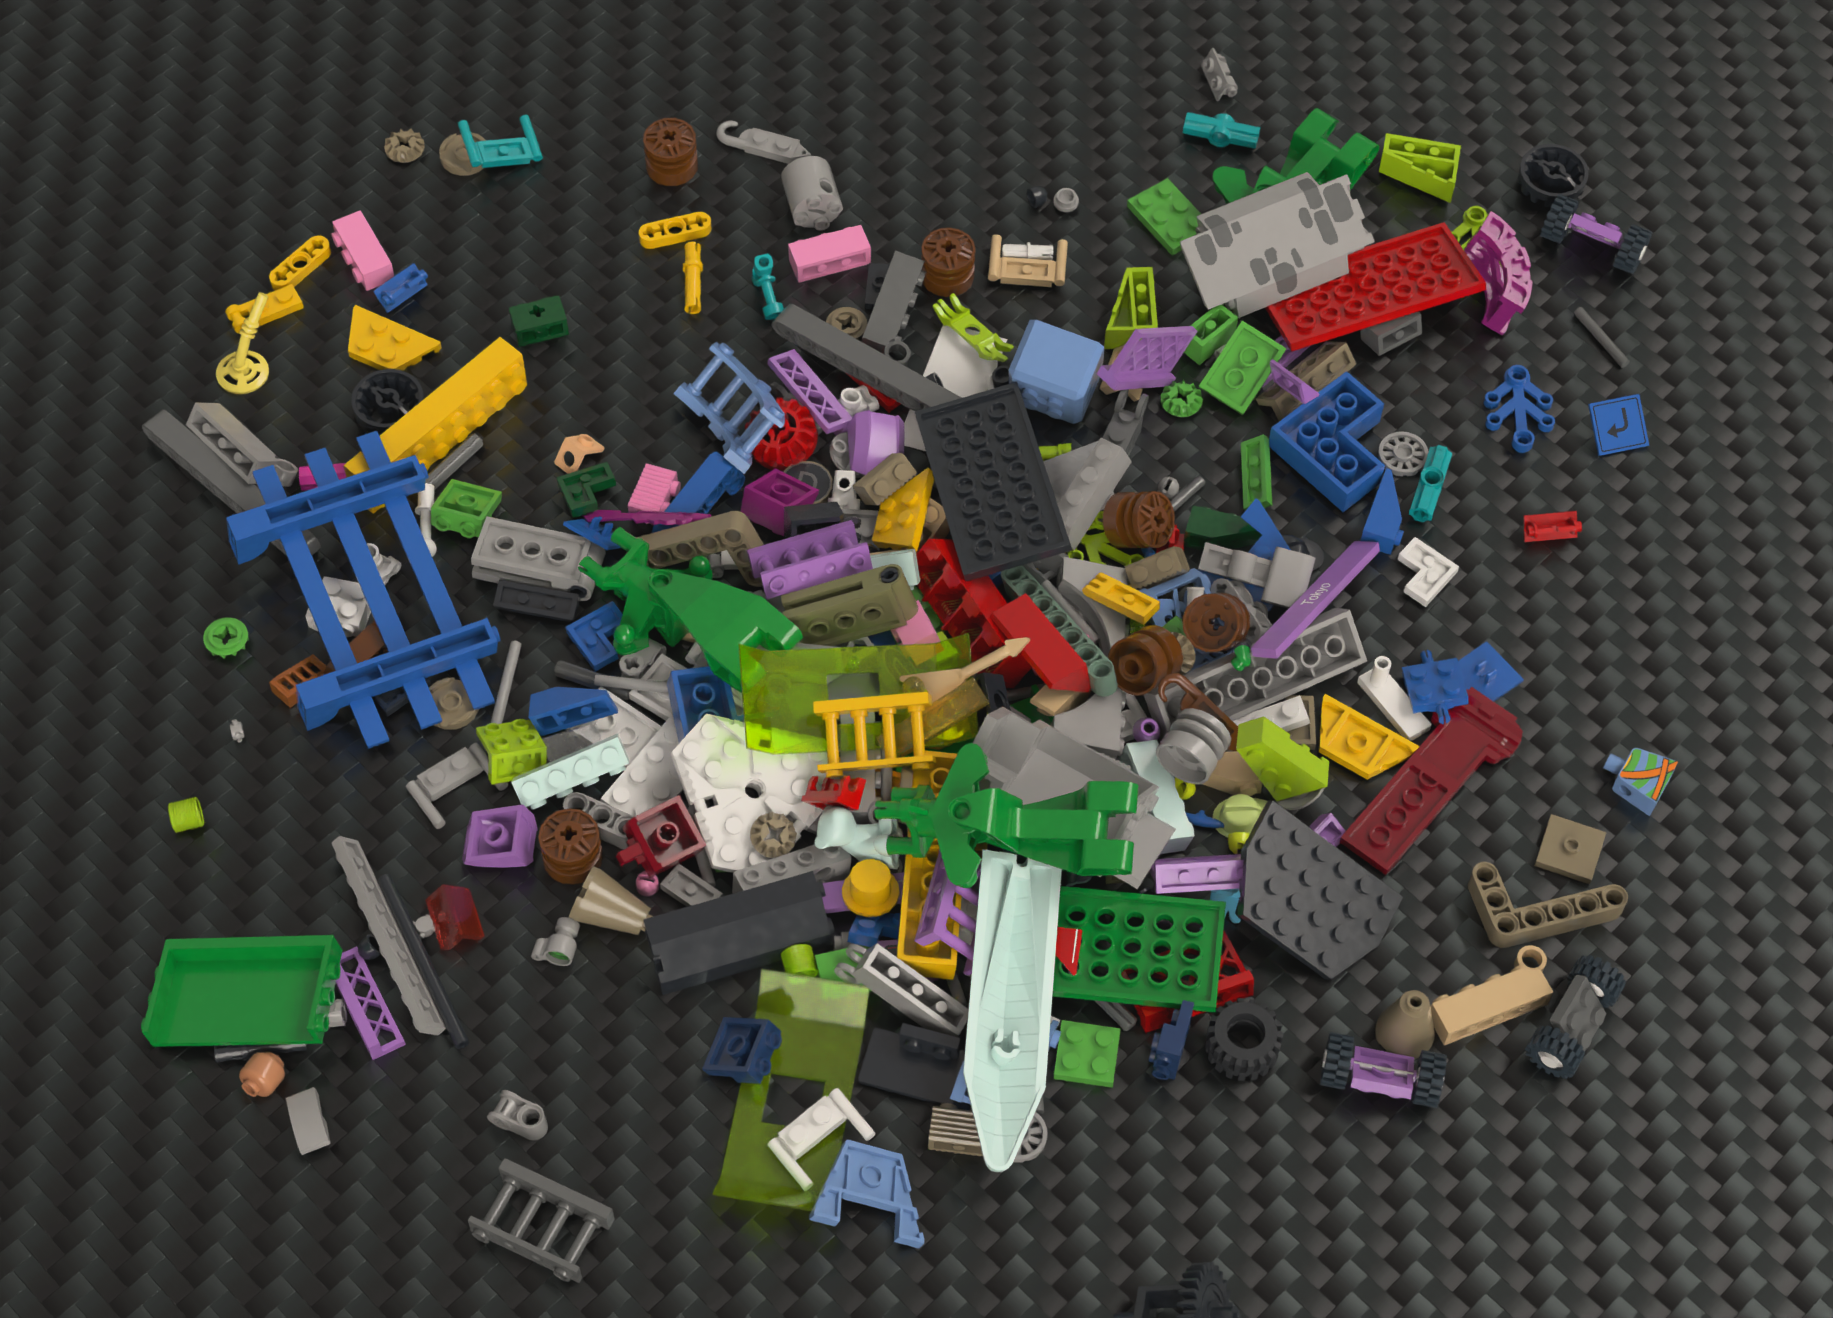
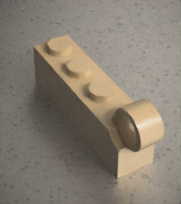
M1532 945L1525 946L1518 952L1514 962L1515 968L1510 973L1503 976L1500 974L1493 975L1480 985L1474 986V984L1463 987L1457 994L1452 996L1445 994L1436 998L1432 1002L1431 1012L1434 1028L1443 1045L1548 1005L1553 995V990L1542 973L1547 962L1543 950ZM1522 958H1534L1538 962L1539 967H1527L1523 963Z

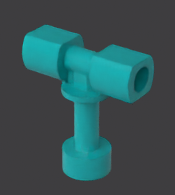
M768 253L755 257L751 278L756 287H762L767 304L763 307V313L766 320L776 319L784 308L781 302H776L771 284L776 280L774 276H771L773 260Z

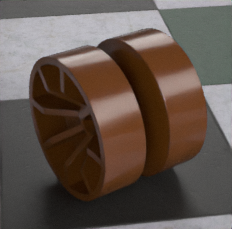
M1149 625L1117 641L1111 647L1108 659L1114 666L1118 687L1131 695H1144L1157 688L1161 679L1166 675L1179 673L1183 662V655L1178 640L1170 631L1161 626Z

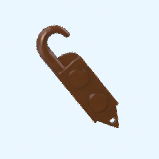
M1171 673L1161 679L1158 684V695L1163 702L1168 700L1165 695L1166 686L1170 683L1178 684L1186 692L1180 701V710L1194 708L1214 716L1223 723L1230 733L1231 743L1228 750L1237 751L1238 726L1184 675Z

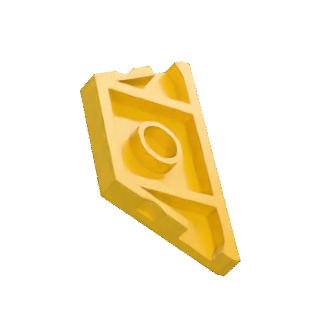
M357 305L353 307L348 353L349 357L378 370L397 369L404 371L406 367L413 366L422 361L421 357L432 350L437 353L442 348L441 342Z
M930 468L922 471L904 484V486H901L900 489H897L896 492H893L892 496H888V499H884V502L880 503L872 542L878 548L886 549L891 547L893 550H901L902 547L915 549L916 552L918 551L934 482V476Z
M1327 694L1323 696L1319 753L1368 780L1407 760L1419 748L1413 742Z

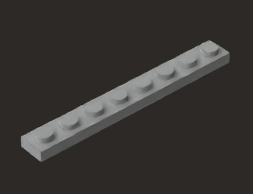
M341 836L337 837L332 842L336 852V859L346 873V880L358 899V906L366 916L369 930L374 934L379 944V951L386 959L391 970L390 975L397 983L402 994V1001L408 1007L413 1017L414 1026L420 1033L441 1034L446 1029V1026L358 840Z

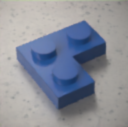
M613 601L566 626V633L595 672L619 659L618 653L607 639V637L614 634V630L620 625L623 615Z
M885 913L877 917L857 915L849 931L847 942L872 947L880 941L881 936L898 939L900 913Z

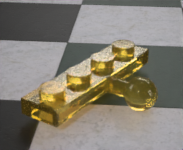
M915 676L907 678L902 684L903 694L924 692L925 690L923 681ZM974 677L934 701L932 707H925V712H922L924 744L990 704ZM911 716L894 726L897 758H902L913 752ZM881 734L876 739L885 753L884 736Z

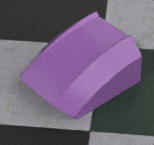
M866 410L855 413L847 424L850 470L866 475L892 453L904 454V422L899 415L892 416Z
M524 805L472 812L466 830L462 856L463 863L472 866L498 868L529 865L534 861V844L536 831H538L534 814Z

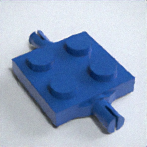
M1424 650L1420 653L1423 664L1402 667V675L1413 714L1426 711L1437 712L1439 723L1444 724V718L1445 722L1448 723L1451 720L1448 713L1449 709L1469 704L1457 658L1434 662L1432 652L1427 650L1426 657Z

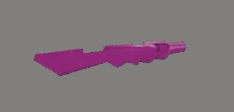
M597 510L581 515L587 522H592L594 517L601 516V521L633 520L636 524L650 522L654 525H683L712 517L711 514L660 511L621 513V510Z

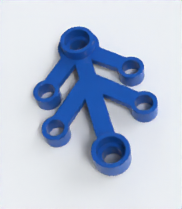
M1513 365L1506 370L1504 382L1494 391L1486 393L1484 405L1488 409H1496L1501 398L1511 390L1513 398L1495 413L1488 414L1485 425L1489 430L1496 431L1500 429L1502 420L1514 411L1516 432L1513 435L1512 446L1515 451L1525 453L1531 450L1535 440L1534 434L1527 430L1526 413L1538 421V428L1542 432L1552 431L1555 419L1543 411L1551 408L1553 397L1548 393H1544L1530 382V374L1524 366ZM1524 391L1537 400L1536 406L1524 397ZM1490 420H1495L1498 423H1492Z

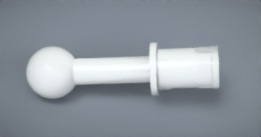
M425 483V490L418 492V506L415 508V513L420 515V530L433 557L437 550L436 544L431 540V507L434 504L435 486Z

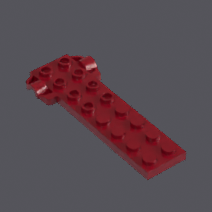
M1473 687L1469 690L1466 689L1469 704L1455 706L1448 710L1451 718L1450 722L1446 723L1444 718V724L1439 723L1437 712H1433L1431 722L1436 726L1434 731L1340 838L1339 843L1385 875L1388 874L1484 760L1491 764H1496L1502 759L1509 758L1522 741L1523 730L1516 723L1518 718Z

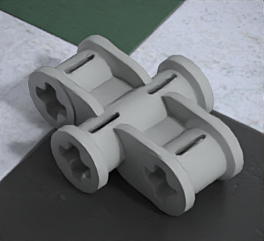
M1220 578L1213 582L1210 589L1211 593H1229L1237 596L1246 605L1250 614V629L1246 639L1250 640L1251 644L1256 643L1272 626L1267 618L1268 609L1266 605L1261 602H1254L1251 594L1241 581H1229Z

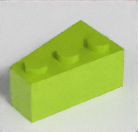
M1386 133L1379 172L1451 203L1461 145Z
M1152 267L1126 268L1118 297L1106 328L1104 349H1114L1125 345L1135 329L1158 328Z
M1264 716L1238 724L1236 750L1276 801L1328 787L1329 761L1324 757L1319 759L1310 753V748L1304 743L1299 745L1291 740L1288 732Z

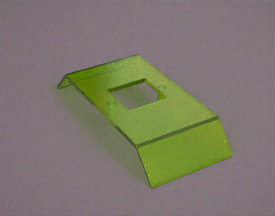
M969 633L928 644L764 651L738 644L746 749L771 755L827 752L825 721L822 720V716L818 717L814 714L813 708L814 701L829 700L827 675L878 673L880 696L928 692L924 688L900 681V677L911 674L962 669L971 664ZM973 676L967 678L966 682L927 726L923 725L925 747L946 746L976 737L978 734ZM908 709L896 710L894 715L896 749L913 748L911 713H908ZM883 722L865 723L867 750L884 749ZM838 724L839 752L856 751L854 724Z
M761 969L755 1019H769L782 1031V1043L778 1049H774L770 1059V1073L763 1076L761 1084L741 1083L723 1169L713 1195L812 1211L842 1146L847 1119L796 1160L814 1183L810 1189L804 1191L767 1146L786 1127L762 1122L772 1074L825 1082L823 1097L825 1095L826 1097L829 1096L834 1089L839 1088L850 1102L867 1012L869 988L865 985Z

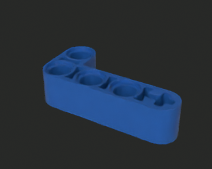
M713 452L664 512L707 514L724 492L731 496L735 495L743 486L745 476L721 454ZM656 524L652 528V533L680 525Z

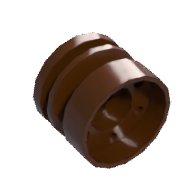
M663 118L648 126L644 133L643 143L646 171L649 177L656 183L665 186H678L692 179L698 170L696 133L692 126L677 118Z
M940 228L931 232L924 239L921 247V260L924 261L922 271L926 272L923 284L928 291L938 296L950 297L953 293L958 296L972 286L975 273L976 250L974 241L967 233L955 228Z
M1118 492L1110 497L1103 511L1105 535L1116 548H1160L1167 544L1174 530L1175 515L1173 506L1168 497L1162 492Z
M1229 593L1203 594L1193 599L1186 607L1183 615V631L1195 648L1205 652H1219L1234 648L1239 640L1247 637L1250 629V614L1246 605L1237 596ZM1220 617L1221 620L1225 621L1224 626H1219L1218 623H1215V619Z
M570 808L556 811L546 818L540 827L538 836L545 870L551 878L563 884L574 885L585 882L592 867L594 866L599 869L602 865L603 852L597 823L586 812Z

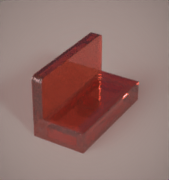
M443 884L426 899L440 949L451 950L463 938L481 940L484 937L469 888Z

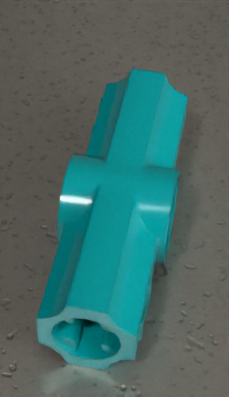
M1188 112L1183 127V134L1207 138L1216 147H1226L1230 143L1256 149L1260 133V127L1237 123L1227 114H1217L1213 118Z
M1437 445L1429 449L1409 511V515L1416 521L1425 522L1432 520L1452 457V453L1447 447Z

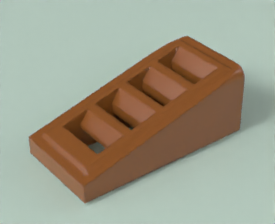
M312 654L269 682L271 690L291 708L297 703V683L294 680L298 678L303 683L323 676L326 665ZM314 665L320 672L315 673L310 667ZM306 672L311 677L307 679L302 674ZM290 685L293 688L289 690L287 686Z

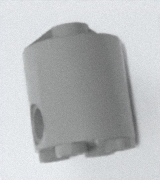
M806 156L792 161L784 168L781 179L794 223L798 226L815 228L820 231L827 229L830 222L837 218L843 210L828 162L818 156Z

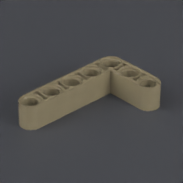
M730 511L637 537L649 543L647 566L650 568L659 569L691 560L698 555L706 556L727 550L745 581L754 587L763 586L761 577L754 578L752 575L747 550L764 544L748 517L742 512Z
M1489 862L1476 864L1468 882L1469 892L1488 938L1493 945L1499 948H1507L1613 921L1621 916L1628 901L1626 890L1619 885L1612 884L1514 909L1497 868ZM1478 878H1485L1488 882H1482ZM1607 900H1612L1617 905L1610 904ZM1488 902H1493L1499 907H1492ZM1580 907H1586L1590 910V912H1586L1582 910ZM1553 914H1559L1564 919H1559L1555 917ZM1526 921H1533L1537 926L1529 925ZM1499 927L1506 928L1509 933L1502 932Z

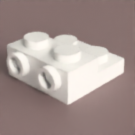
M324 576L323 584L345 636L357 637L365 629L371 613L359 583ZM308 608L306 613L308 626L318 631Z

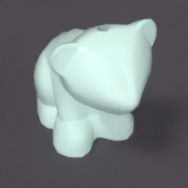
M827 806L818 821L815 846L819 849L840 846L859 861L875 859L886 864L889 869H898L899 854L888 855L886 842L889 836L903 837L901 829L898 828L897 819H881L876 824L860 825L856 824L852 813L848 809L841 806Z

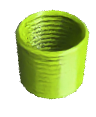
M197 797L168 804L169 817L174 832L178 833L204 826L203 813Z
M796 944L782 951L781 958L789 982H806L818 974L810 945Z

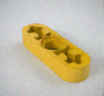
M695 212L646 223L639 229L640 244L647 249H654L706 237L712 229L711 218L704 212ZM679 227L682 231L678 234H672L669 232V229Z
M323 236L311 237L273 269L269 275L273 290H278L290 284L295 287L328 259L331 249L327 238ZM297 261L307 262L302 268L293 266Z

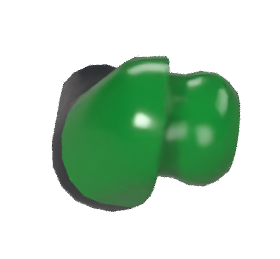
M1246 638L1239 640L1234 648L1236 657L1231 660V664L1237 671H1243L1245 667H1249L1251 664L1250 649L1252 644Z

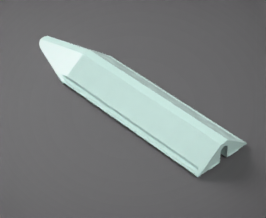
M983 849L963 1075L984 1161L991 1171L1003 1172L1012 1165L1046 1088L1062 869L1029 858L1024 863L1017 864V855L1013 853Z

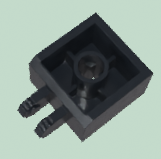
M838 502L784 507V539L852 520L855 529H858L861 525V519L858 517H844ZM856 533L858 543H860L861 535Z

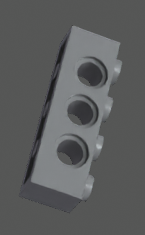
M812 845L733 872L732 894L810 871L814 872L816 881L821 880L822 883L845 880L850 875L851 856L840 846L819 849Z

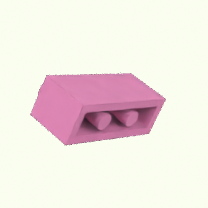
M361 210L332 221L335 231L331 233L333 241L337 248L342 247L343 251L341 252L346 264L353 266L352 273L357 283L362 282L366 291L394 277L392 263Z
M861 225L847 227L843 230L824 233L788 244L789 262L798 283L871 263V247Z

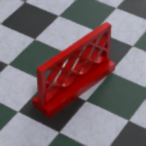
M1223 931L1222 941L1225 951L1223 956H1221L1220 972L1223 965L1236 968L1238 974L1226 976L1219 972L1216 1008L1224 1006L1225 1002L1230 1000L1235 1002L1237 998L1252 996L1254 990V977L1250 970L1246 971L1225 931ZM1187 949L1183 952V955L1189 953L1197 956L1200 955L1195 949ZM1170 950L1159 953L1157 955L1166 956L1167 954H1169ZM1127 969L1121 975L1123 978L1130 980L1128 974L1136 971ZM1156 972L1151 976L1163 981L1167 979V976L1162 972ZM1191 975L1188 981L1180 979V981L1184 985L1190 986L1195 984L1193 983L1195 977ZM1134 1004L1141 1018V1026L1145 1033L1163 1027L1164 1023H1171L1175 1008ZM1193 1010L1192 1017L1204 1013L1205 1011Z

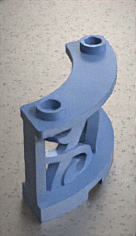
M1193 568L1183 575L1150 589L1143 588L1139 590L1160 601V609L1146 622V625L1152 623V625L1162 627L1166 624L1165 618L1172 619V612L1182 620L1181 614L1184 615L1187 607V590L1183 596V602H1181L1178 598L1177 588L1193 583L1194 587H1204V594H1211V583L1207 575ZM1172 591V599H1157V597ZM1220 618L1215 619V623H1218L1219 626H1224L1225 622ZM1194 647L1196 654L1195 663L1190 671L1233 653L1234 648L1226 650L1228 653L1224 654L1220 651L1205 652Z

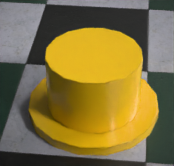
M866 859L858 862L852 868L850 875L844 880L842 886V898L847 908L855 914L865 917H877L890 912L897 904L900 896L899 884L890 873L887 865L875 859Z

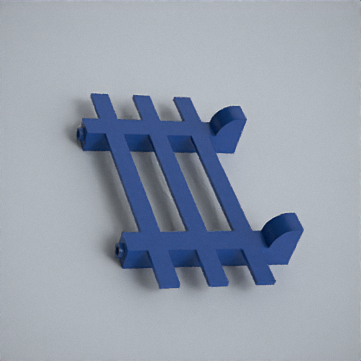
M377 431L356 437L368 465V471L339 480L326 448H322L305 454V459L317 484V488L287 497L274 465L252 471L265 505L226 517L229 543L238 565L256 558L267 549L269 542L280 539L335 669L334 672L296 685L297 707L307 731L328 722L338 713L340 708L350 705L368 749L389 741L387 732L373 702V696L403 686L422 730L442 722L441 715L425 678L456 668L473 710L494 704V697L477 660L497 653V644L500 642L496 626L491 627L487 618L462 627L406 496L425 490V479L429 478L424 463L419 464L416 455L391 463ZM382 504L387 509L440 631V635L411 645L354 515ZM331 521L334 524L388 653L360 663L356 662L301 532Z

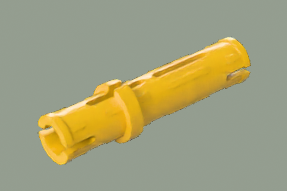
M696 242L685 244V263H683V272L685 273L684 309L688 313L690 307V314H697L701 311L700 274L703 271V264L700 259L701 245L699 243L696 244Z

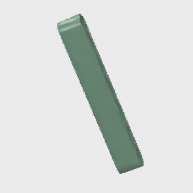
M1021 565L1001 571V578L1007 597L1013 601L1026 593L1087 664L1091 690L1102 697L1110 696L1116 692L1118 683L1112 662L1025 567Z

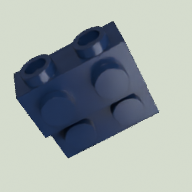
M1183 1000L1180 1010L1174 1009L1171 1023H1164L1161 1033L1155 1032L1149 1062L1154 1063L1151 1074L1158 1079L1166 1080L1169 1078L1175 1080L1190 1027L1194 1008L1193 1002Z
M723 1017L702 1070L708 1075L730 1076L739 1083L761 1084L763 1076L770 1073V1059L774 1049H778L782 1043V1031L769 1019Z

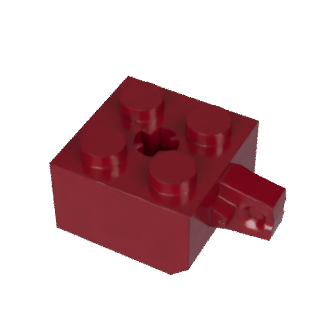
M677 795L627 821L622 829L628 838L626 842L628 848L618 852L616 858L621 866L636 860L638 865L642 864L650 879L699 854L706 847V843L681 797ZM667 835L669 839H662L661 836Z

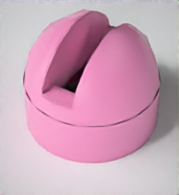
M646 871L640 873L636 879L638 893L642 896H652L659 890L658 877L654 876L649 879Z

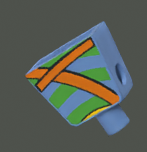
M1633 748L1627 760L1611 753L1603 768L1618 775L1612 788L1613 791L1650 816L1672 777L1678 762L1639 748Z

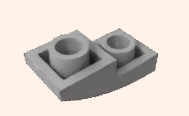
M315 1087L287 1097L288 1112L300 1153L304 1155L329 1145L330 1138L327 1122L322 1116L319 1094Z

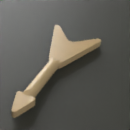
M1030 638L1005 640L1003 647L962 669L901 676L900 681L924 688L931 694L932 707L925 708L923 725L927 726L966 682L967 678L1010 655L1016 657L1030 642Z

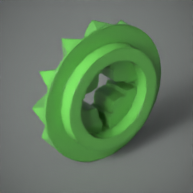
M1184 379L1181 383L1172 381L1169 386L1164 387L1161 394L1163 408L1169 414L1177 417L1191 416L1197 413L1202 406L1201 390L1195 388L1194 383H1185ZM1178 393L1182 396H1187L1186 403L1181 398L1177 399Z
M221 618L212 622L207 627L203 640L206 649L213 656L220 655L225 658L226 655L231 654L236 656L240 649L245 650V644L249 637L246 626L240 620ZM227 631H229L232 639H229L228 643L224 645L222 639L225 638Z

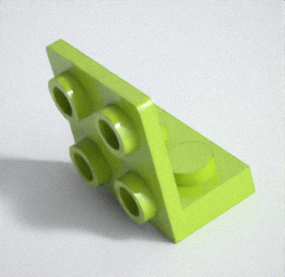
M516 719L513 722L502 724L489 723L476 728V734L488 753V779L491 784L510 782L514 777L547 763V746L530 720Z

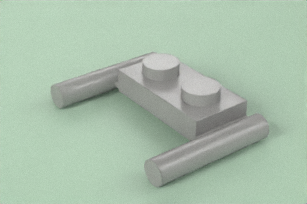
M474 743L469 749L464 747L417 775L418 779L416 781L412 780L407 783V790L436 829L443 827L446 822L431 802L480 774L483 770L488 775V756L478 743ZM508 782L495 785L502 791L508 787Z

